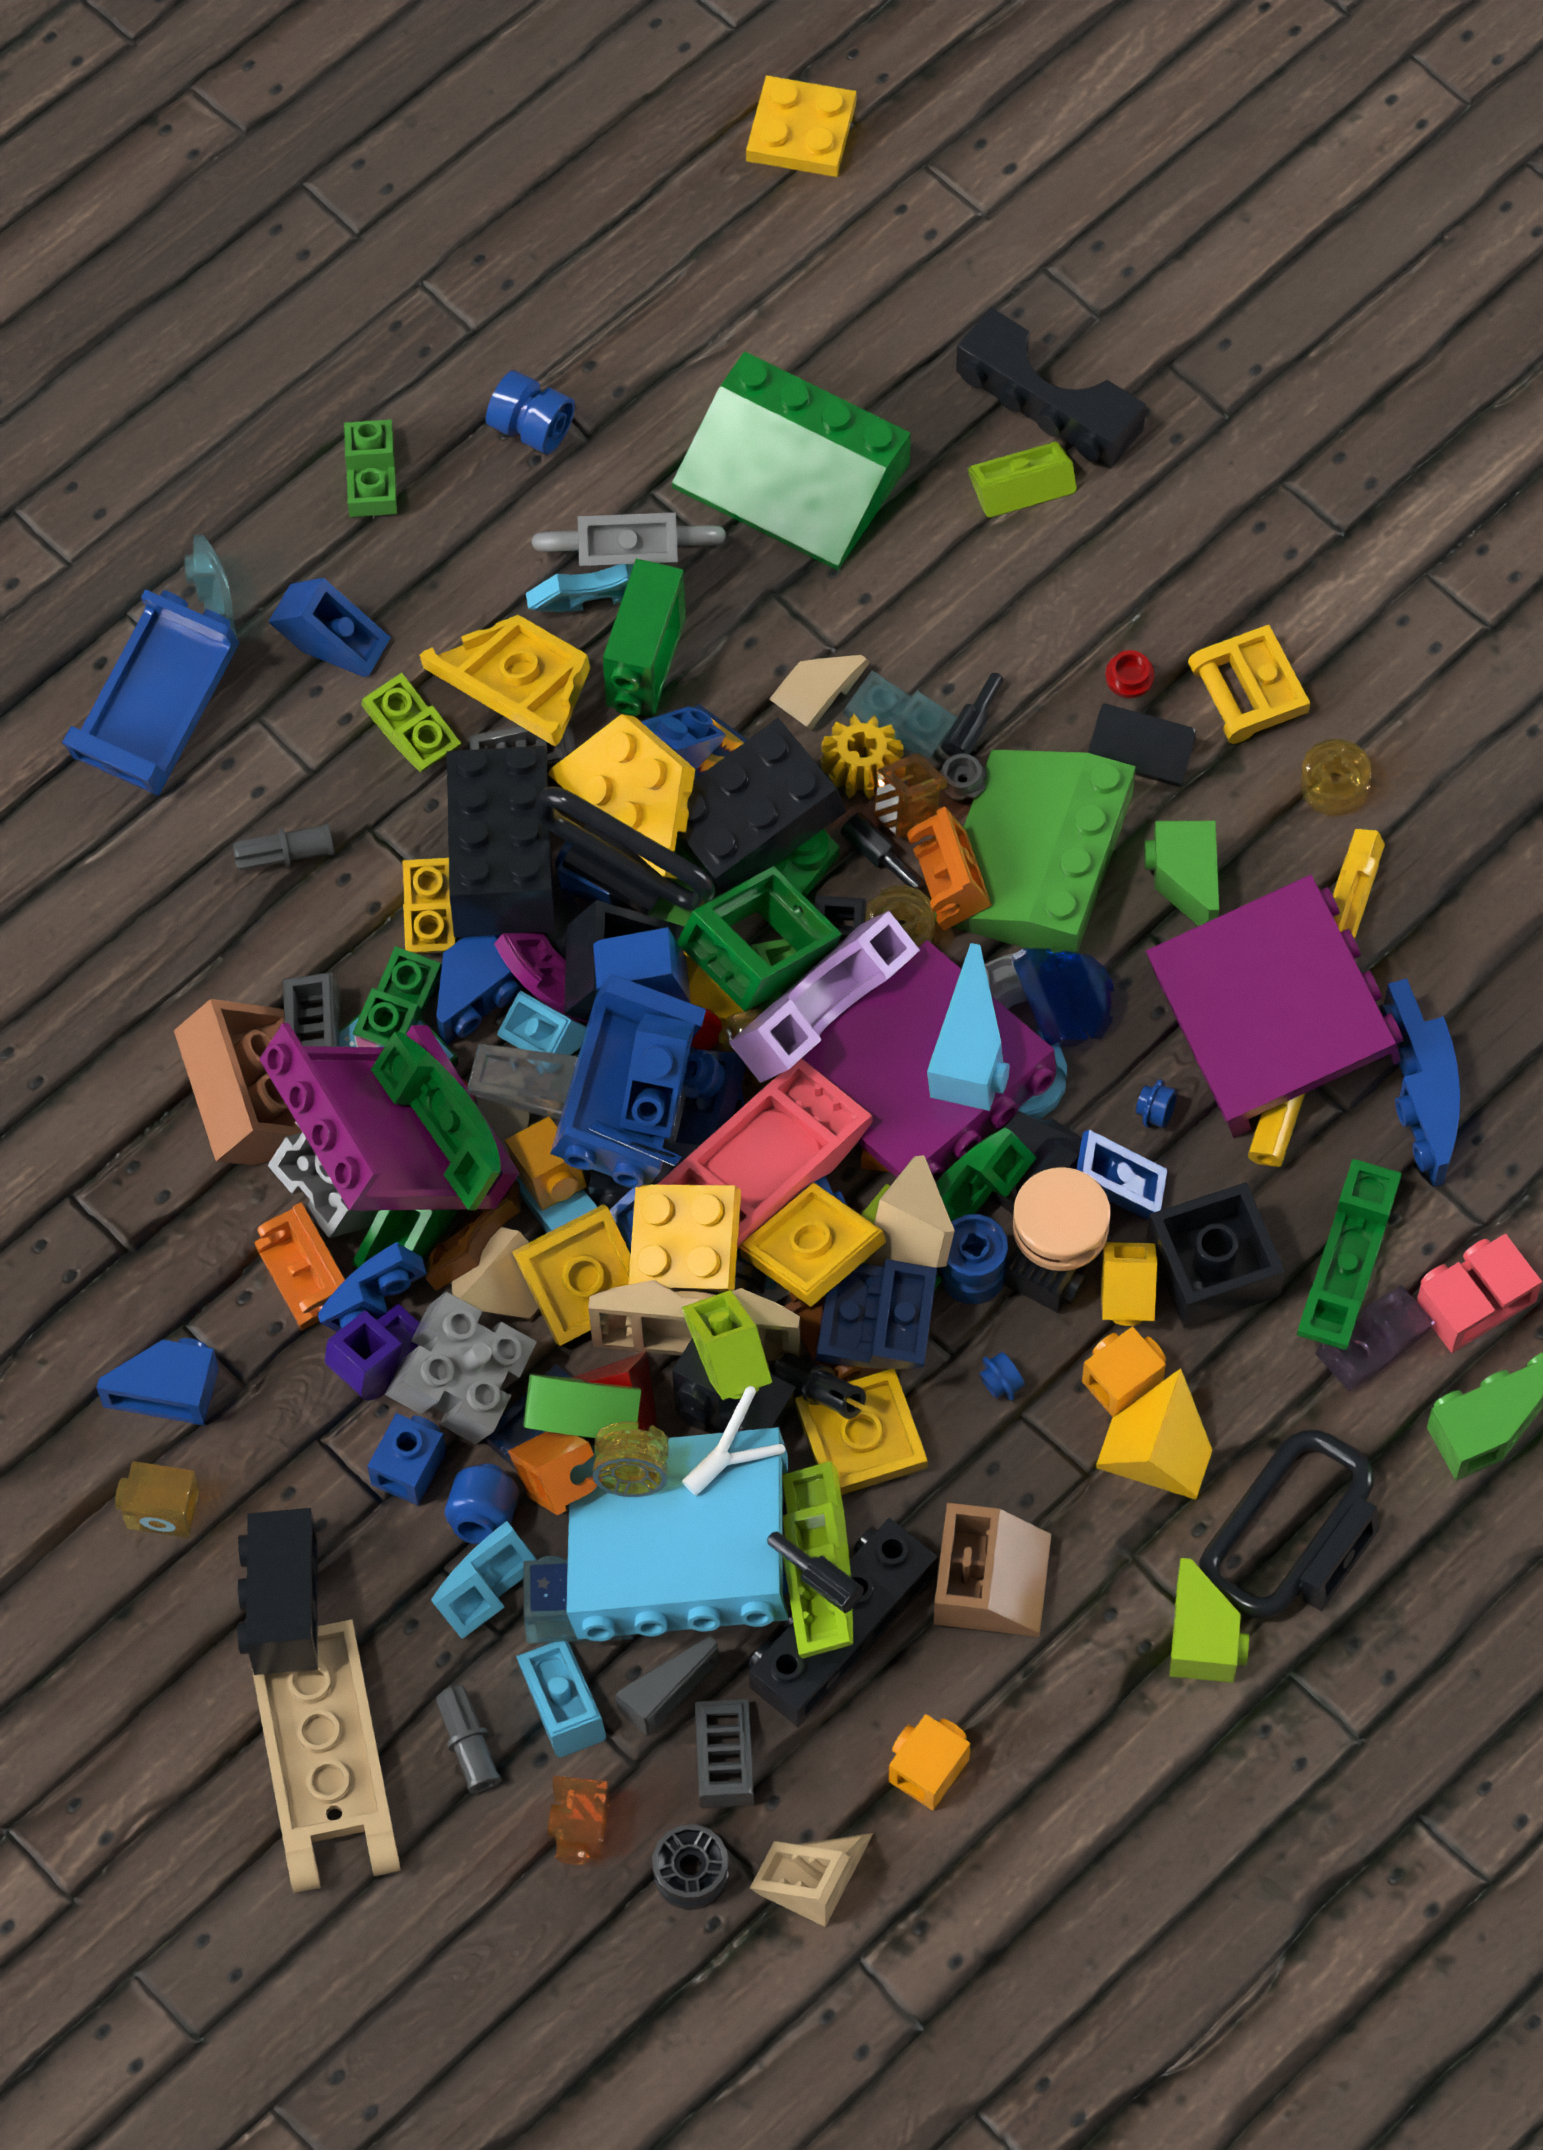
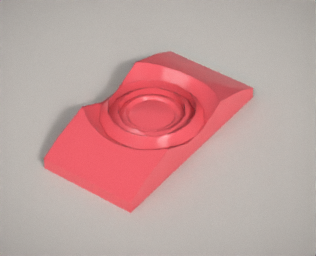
M801 1058L789 1070L776 1076L657 1185H735L740 1188L741 1201L737 1249H739L738 1246L791 1202L809 1184L832 1173L873 1122V1118L868 1111Z

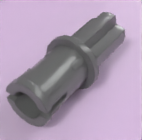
M328 823L322 826L284 832V828H279V834L237 841L233 844L236 866L238 870L242 871L285 863L286 867H291L290 862L334 855Z
M460 1685L444 1689L443 1692L437 1695L436 1702L450 1736V1740L447 1742L449 1751L456 1752L468 1784L469 1792L480 1793L498 1785L502 1780L497 1773L485 1741L489 1736L487 1728L480 1727L466 1688Z

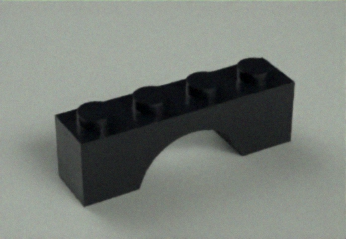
M991 307L957 345L956 372L970 386L975 388L981 387L997 397L1008 410L1020 412L1035 421L1046 434L1053 437L1059 436L1076 447L1077 451L1084 458L1090 461H1098L1111 469L1143 432L1146 404L1109 380L1084 389H1065L1046 382L1036 374L1028 361L1029 330Z

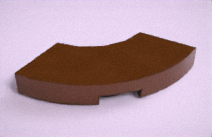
M516 1179L496 1209H461L460 1211L464 1219L449 1237L447 1234H441L432 1250L426 1270V1279L436 1291L479 1266L482 1251L490 1238L507 1221L520 1213V1184Z

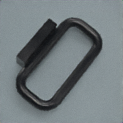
M546 787L538 793L535 803V814L538 820L550 832L572 845L563 860V867L648 916L660 897L690 912L714 899L715 884L701 868L568 790L559 787ZM555 808L585 823L584 828L561 815ZM644 859L682 880L694 891L672 881V878L663 877Z
M1303 1430L1290 1435L1279 1446L1207 1545L1200 1558L1199 1568L1235 1609L1244 1615L1253 1618H1271L1281 1614L1293 1604L1300 1592L1303 1594L1304 1602L1322 1611L1379 1531L1377 1507L1366 1501L1374 1486V1470L1368 1458L1353 1446L1320 1430ZM1306 1451H1317L1347 1467L1353 1474L1352 1485L1281 1584L1271 1595L1266 1597L1253 1596L1221 1576V1562L1299 1455Z

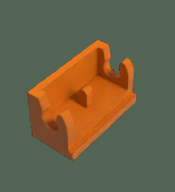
M944 806L936 811V815L911 828L907 833L909 843H915L925 836L933 835L931 839L923 841L916 846L913 851L919 861L931 896L930 905L932 911H936L938 925L945 931L987 909L992 904L967 831Z
M300 1202L292 1206L293 1209L259 1226L257 1232L261 1238L254 1243L302 1331L320 1322L318 1318L319 1311L345 1279L304 1205Z
M546 1431L508 1450L528 1498L557 1516L567 1511L566 1505L588 1495L597 1487V1484L593 1481V1476L586 1478L580 1484H573L570 1479V1472L575 1466L583 1465L594 1456L589 1442L579 1436Z

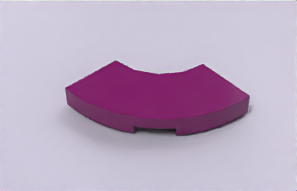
M503 933L494 944L513 975L534 996L551 1008L564 1014L566 960L553 949L544 933ZM571 1017V1018H574V1019H576V1020H580V1021H583V1022H587V1023H588V1021H585V1020H582V1019H578V1018H575V1017Z

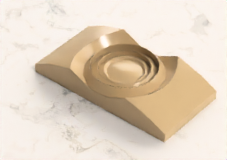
M655 1280L615 1287L592 1295L589 1299L588 1310L593 1347L638 1352L647 1351L648 1353L681 1356L692 1339L681 1307L715 1296V1294L699 1291L674 1292ZM742 1288L732 1291L757 1326L767 1364H774L776 1359L781 1360L785 1353H792L798 1357L801 1356L800 1316L774 1301Z

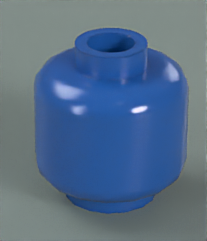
M481 1464L464 1468L457 1473L444 1510L447 1523L452 1527L454 1533L465 1542L471 1544L481 1543L506 1521L511 1525L520 1498L518 1486L499 1466Z

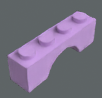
M887 911L859 925L732 1039L729 1044L760 1083L789 1070L822 1040L819 1037L821 1033L841 1013L865 994L887 981L920 950L891 912Z

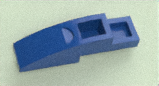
M1406 978L1388 984L1384 1004L1379 1006V1010L1382 1016L1389 1013L1393 1015L1404 1040L1398 1043L1400 1047L1398 1048V1053L1401 1060L1399 1067L1404 1077L1400 1095L1395 1098L1396 1112L1403 1127L1410 1126L1416 1142H1413L1412 1148L1419 1170L1421 1172L1428 1171L1432 1184L1436 1187L1444 1184L1456 1141L1460 1113L1458 1065L1453 1042L1444 1016L1424 1022Z

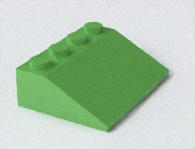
M991 750L985 766L987 777L983 781L985 782V789L979 796L973 799L964 829L967 831L992 906L952 927L1074 963L1133 796L1136 766L1083 752ZM933 911L931 915V921L937 922L936 911Z

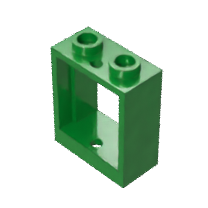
M637 558L635 560L603 655L607 707L614 708L621 714L638 716L640 714L654 718L686 621L683 569Z
M772 866L693 910L677 942L744 1012H747L795 984L836 947L842 933L793 884ZM758 912L797 952L770 967L730 926Z

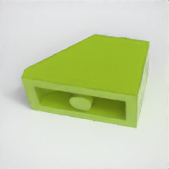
M731 1290L681 1307L709 1381L722 1400L727 1398L741 1399L747 1387L752 1386L757 1392L759 1387L773 1383L757 1326Z
M1180 1558L1177 1576L1169 1676L1233 1683L1237 1665L1247 1666L1249 1634L1239 1633L1241 1614L1194 1561L1188 1558Z

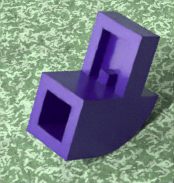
M399 1304L378 1320L365 1310L327 1340L325 1364L364 1400H375L385 1395L401 1360L419 1346L411 1340L420 1323Z

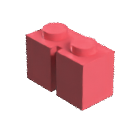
M1506 1233L1492 1242L1488 1239L1480 1240L1464 1253L1463 1258L1465 1262L1462 1264L1458 1262L1449 1268L1445 1264L1440 1265L1427 1273L1420 1282L1421 1286L1416 1307L1451 1353L1464 1347L1537 1301L1542 1280Z

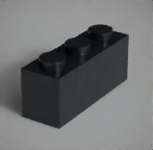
M311 1508L247 1513V1535H239L238 1537L241 1567H247V1578L238 1579L240 1610H246V1622H238L237 1624L240 1655L249 1654L254 1675L318 1670V1537Z

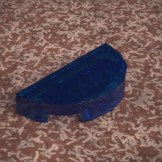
M1074 951L1049 953L1036 962V966L1092 1039H1102L1113 1019L1109 1015L1112 1006L1110 992L1114 991V985L1105 967L1091 955L1080 954Z

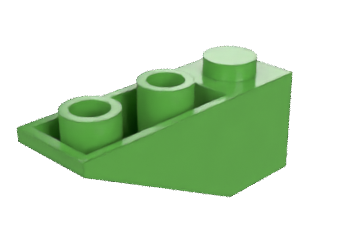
M1543 1352L1533 1357L1527 1363V1367L1511 1374L1508 1370L1496 1372L1483 1380L1480 1384L1481 1387L1465 1394L1460 1390L1450 1392L1434 1403L1427 1429L1455 1481L1502 1461L1542 1410Z

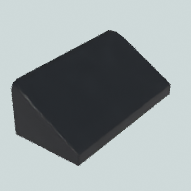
M1103 703L1099 711L1088 753L1136 766L1135 775L1181 787L1195 747L1197 731L1189 726Z

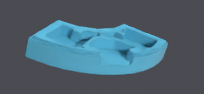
M617 564L611 568L593 573L576 575L555 574L526 593L528 609L541 612L583 610L582 603L585 601L609 597L612 598L613 605L621 603L634 564Z

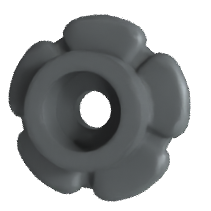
M956 754L945 761L943 768L938 774V784L945 789L944 793L950 799L962 801L965 798H976L985 789V782L983 781L986 779L987 773L984 766L975 757L969 754ZM965 777L967 781L959 782L958 779Z

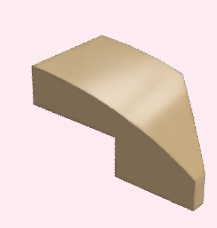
M862 655L800 661L769 700L812 731L841 692L844 695L848 693L870 661Z

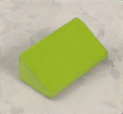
M1056 441L975 464L967 468L981 507L987 517L998 516L1067 496L1076 492L1077 489L1073 462Z

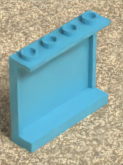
M779 1427L737 1431L728 1452L735 1453L776 1444L784 1445ZM723 1433L590 1445L594 1456L583 1465H577L571 1470L570 1479L573 1484H580L586 1478L592 1477L593 1472L599 1465L621 1458L639 1459L660 1467L667 1476V1483L662 1490L652 1495L641 1497H623L611 1494L597 1485L591 1493L569 1504L567 1615L577 1639L606 1641L613 1636L632 1634L659 1636L666 1631L687 1629L707 1632L715 1630L719 1626L746 1624L753 1627L769 1625L774 1621L789 1620V1613L783 1598V1556L767 1544V1538L772 1532L778 1531L783 1535L782 1473H788V1454L786 1448L785 1452L781 1455L726 1466L698 1496H695L685 1487L682 1480L718 1445ZM623 1461V1462H617V1463H619V1464H628L627 1462H624V1461ZM628 1461V1462H630L631 1464H637V1465H640V1466H641V1465H642V1466H649V1465H646V1464H643V1463H640V1462H631V1461ZM612 1463L604 1466L600 1472L613 1469L618 1464ZM634 1465L620 1466L614 1471L615 1476L624 1481H639L646 1476L644 1469ZM644 1467L647 1470L657 1471L651 1467ZM612 1470L598 1474V1478L611 1475ZM649 1471L648 1477L659 1486L662 1481L660 1473ZM614 1476L599 1479L604 1487L614 1491L618 1482ZM648 1478L643 1480L652 1490L657 1488ZM620 1481L616 1492L624 1494L628 1483ZM641 1482L630 1484L626 1494H642L650 1492V1490Z

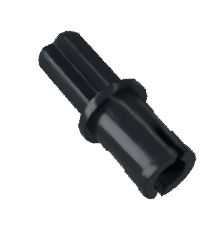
M785 1353L781 1360L776 1359L773 1367L776 1369L774 1376L795 1386L796 1391L802 1394L803 1399L808 1404H822L846 1419L855 1418L861 1412V1409L847 1403L846 1400L851 1398L864 1405L866 1401L865 1391L861 1387L852 1385L835 1376L834 1371L829 1366H815L792 1353Z

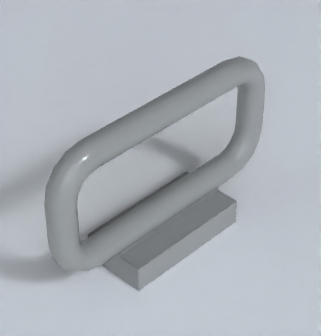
M676 512L577 516L578 530L539 532L533 535L531 544L536 551L540 552L579 551V566L634 564L636 558L654 563L678 562L677 547L719 545L724 542L726 533L718 525L676 526Z

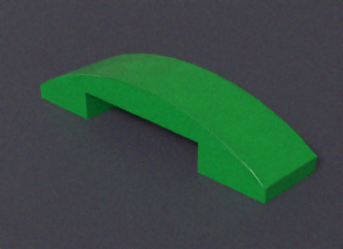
M394 1032L371 1068V1071L394 1104L411 1105L450 1161V1165L443 1175L468 1210H477L500 1174V1157L492 1132L476 1104L443 1065L403 1032Z
M1003 1128L977 1144L936 1181V1186L951 1222L964 1215L975 1214L992 1191L1006 1198L1037 1158L1011 1130ZM937 1273L934 1291L943 1280Z
M1352 1158L1334 1221L1296 1336L1347 1351L1402 1176L1401 1172Z

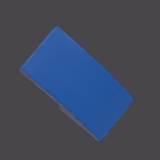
M397 1242L382 1250L355 1270L334 1291L318 1313L320 1323L338 1332L365 1310L378 1320L388 1312L384 1296L399 1294L407 1290L411 1282L427 1275L422 1256Z

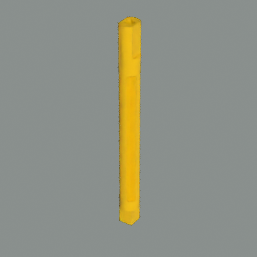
M1355 829L1333 893L1340 914L1333 918L1340 932L1349 928L1354 939L1385 846L1380 833L1376 830ZM1305 1093L1261 1113L1248 1151V1157L1251 1161L1260 1165L1281 1167Z

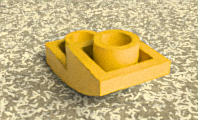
M449 858L402 860L405 950L415 954L444 953L456 943L449 896Z

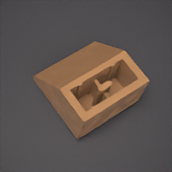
M947 1503L934 1604V1625L1040 1637L1051 1533L1001 1509Z

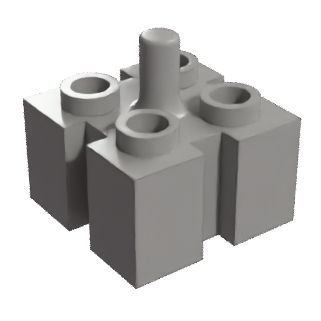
M303 1132L285 1137L268 1164V1167L291 1194L299 1192L306 1194L310 1199L305 1207L306 1211L329 1238L371 1227L379 1210L349 1211Z
M445 1292L428 1305L411 1340L419 1346L401 1360L385 1395L419 1414H423L431 1407L445 1413L439 1425L477 1444L494 1432L511 1395L502 1390L520 1378L537 1341L503 1322H499L491 1329L480 1325L477 1322L483 1311Z

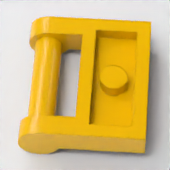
M1269 624L1203 648L1192 654L1188 660L1194 675L1202 678L1225 723L1222 728L1223 732L1231 744L1241 743L1258 731L1309 713L1310 701ZM1230 663L1254 710L1244 714L1241 713L1218 668L1220 665Z

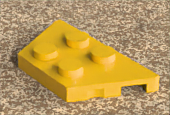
M520 615L497 622L489 629L476 630L461 636L463 645L436 655L432 647L424 650L419 655L425 670L553 746L561 742L591 668L586 653Z
M619 715L553 766L548 773L565 790L578 795L675 852L677 832L686 833L689 815L687 802L692 793L695 768L634 716ZM644 859L663 877L677 879V877Z

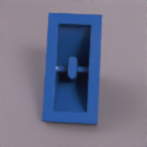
M668 927L602 939L593 944L597 991H599L609 975L613 974L690 1003L687 957Z

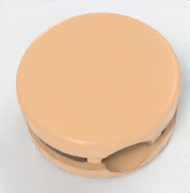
M1050 1168L1033 1175L1019 1190L1014 1203L1013 1234L1021 1252L1036 1265L1055 1271H1068L1080 1268L1095 1259L1107 1241L1110 1223L1109 1200L1101 1185L1088 1174L1072 1168Z

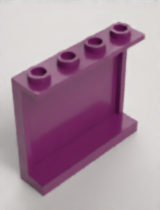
M1312 874L1146 950L1151 968L1233 1139L1252 1130L1248 1119L1387 1055L1390 1056L1394 1065L1401 1062L1396 1044L1404 1040L1399 1027L1391 1013L1382 1016L1375 1002L1382 999L1378 985L1370 971L1361 974L1354 960L1361 956L1357 943L1349 928L1340 932L1333 918L1340 914L1336 901L1328 887L1319 890Z
M926 940L918 947L920 951L887 981L865 994L832 1021L819 1036L822 1040L804 1055L802 1059L872 1115L873 1122L857 1142L896 1178L914 1156L924 1155L936 1183L946 1170L979 1144L996 1127H1005L1017 1114L1019 1107L1033 1095L1037 1097L1046 1092L1054 1082L1057 1073L1055 1050L991 995L1001 1038L1003 1062L1010 1065L1009 1077L1003 1094L995 1093L990 1111L930 1098L927 1070L962 969L931 942Z
M282 1023L259 1060L349 1211L467 1209L443 1175L450 1165V1161L411 1105L394 1104L372 1073L371 1068L384 1047L302 1046L290 1024ZM412 1025L406 1035L442 1064L476 1104L429 1026ZM483 1115L498 1148L500 1174L477 1209H496L519 1175V1171Z

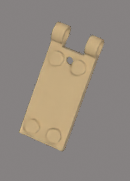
M351 1619L318 1626V1670L254 1675L253 1673L293 1893L321 1888L313 1842L365 1832L374 1876L401 1871L353 1621ZM333 1809H338L342 1812L340 1819L332 1821L327 1818V1814Z

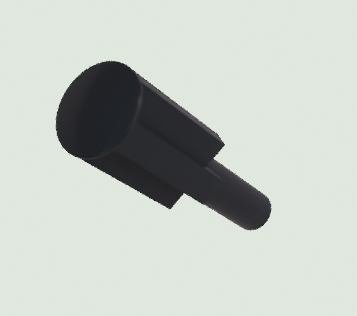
M991 673L974 704H966L941 745L943 752L947 756L951 757L956 754L970 755L988 723L986 719L989 715L986 711L1004 681L1001 674Z
M857 812L846 821L840 833L874 866L879 868L884 864L913 893H919L923 890L925 882L894 854L896 852L894 850L896 845L862 812Z
M778 1531L772 1532L768 1536L767 1544L804 1572L801 1575V1580L843 1613L849 1612L858 1603L863 1595L864 1587L822 1555L819 1558L816 1556L814 1558L810 1557Z

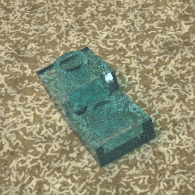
M194 535V554L185 555L187 584L195 583L199 602H204V610L214 611L227 618L231 622L230 628L237 637L235 614L224 569L213 547L204 535Z
M871 670L842 713L848 718L855 714L859 718L860 723H867L875 714L878 719V728L892 724L895 730V739L901 740L904 749L928 758L932 756L957 719L956 716L916 690L911 697L873 670Z

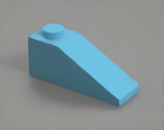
M970 943L927 1070L930 1098L990 1111L995 1093L1003 1094L1006 1088L1010 1065L1003 1062L1001 1038L981 946Z

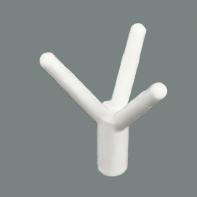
M749 1386L746 1388L718 1445L682 1480L685 1487L695 1496H698L728 1465L781 1455L785 1452L783 1444L735 1453L728 1452L756 1394L754 1387Z

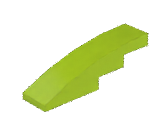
M829 1461L783 1474L782 1484L787 1514L782 1515L785 1537L810 1557L814 1558L816 1556L819 1558L822 1555L851 1577L838 1469ZM783 1557L799 1656L803 1659L853 1645V1609L843 1613L801 1580V1575L804 1572Z

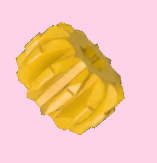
M853 714L850 718L849 727L835 722L832 727V736H824L822 740L821 751L823 756L820 758L821 770L825 774H829V779L836 788L845 785V793L849 799L857 790H864V794L870 800L874 796V787L879 788L888 784L892 785V778L899 777L902 773L903 762L900 759L903 757V744L901 740L895 739V730L892 724L878 728V719L875 714L867 723H860L859 718ZM878 774H881L884 779L878 780Z

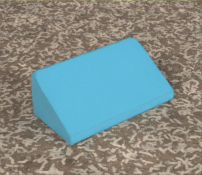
M519 991L497 1032V1036L554 1068L581 1048L587 1026L551 1008L544 1002Z

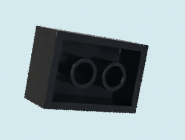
M777 718L694 780L692 793L687 802L689 815L686 833L677 832L676 840L696 865L711 878L715 888L722 895L776 865L846 813V810L835 785L783 722Z

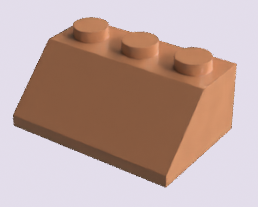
M210 999L174 1030L216 1162L255 1166L271 1161L285 1137L302 1133V1130L295 1123L296 1120L259 1060L281 1024L285 1023L284 1009Z

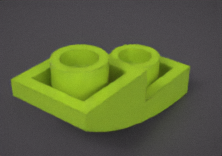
M400 673L362 699L361 706L371 719L420 773L447 756V751H454L461 746L459 739L434 706L428 707L403 673Z

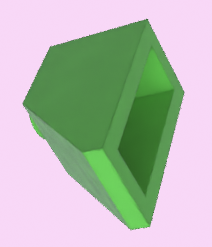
M1155 821L1153 840L1144 841V869L1154 870V889L1198 926L1217 918L1219 915L1216 821Z

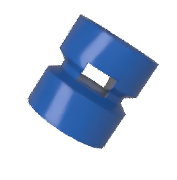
M512 370L502 378L490 399L486 413V424L511 438L520 434L521 442L548 455L558 448L568 432L574 417L575 401L571 397L550 387L542 392L538 381L516 370Z
M980 1214L964 1215L951 1222L955 1232L946 1267H939L940 1277L943 1279L941 1284L946 1293L956 1301L966 1304H982L993 1299L1002 1290L1004 1285V1269L1007 1265L1008 1256L1007 1236L1002 1227L992 1218Z

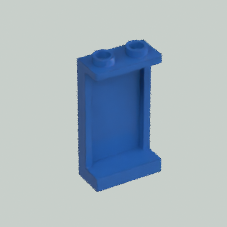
M145 590L141 596L145 610L81 730L71 726L62 744L73 758L159 796L240 642L230 628L231 622L224 616L205 609L203 614L187 608L188 603L184 599L169 591L163 590L160 595Z
M610 974L596 994L550 1154L563 1158L565 1163L573 1168L580 1170L593 1169L612 1176L615 1182L626 1187L637 1188L642 1185H650L660 1173L663 1161L591 1131L589 1127L598 1120L662 1148L665 1137L619 1128L636 1030L644 1013L695 1023L693 1039L702 1027L706 1009Z

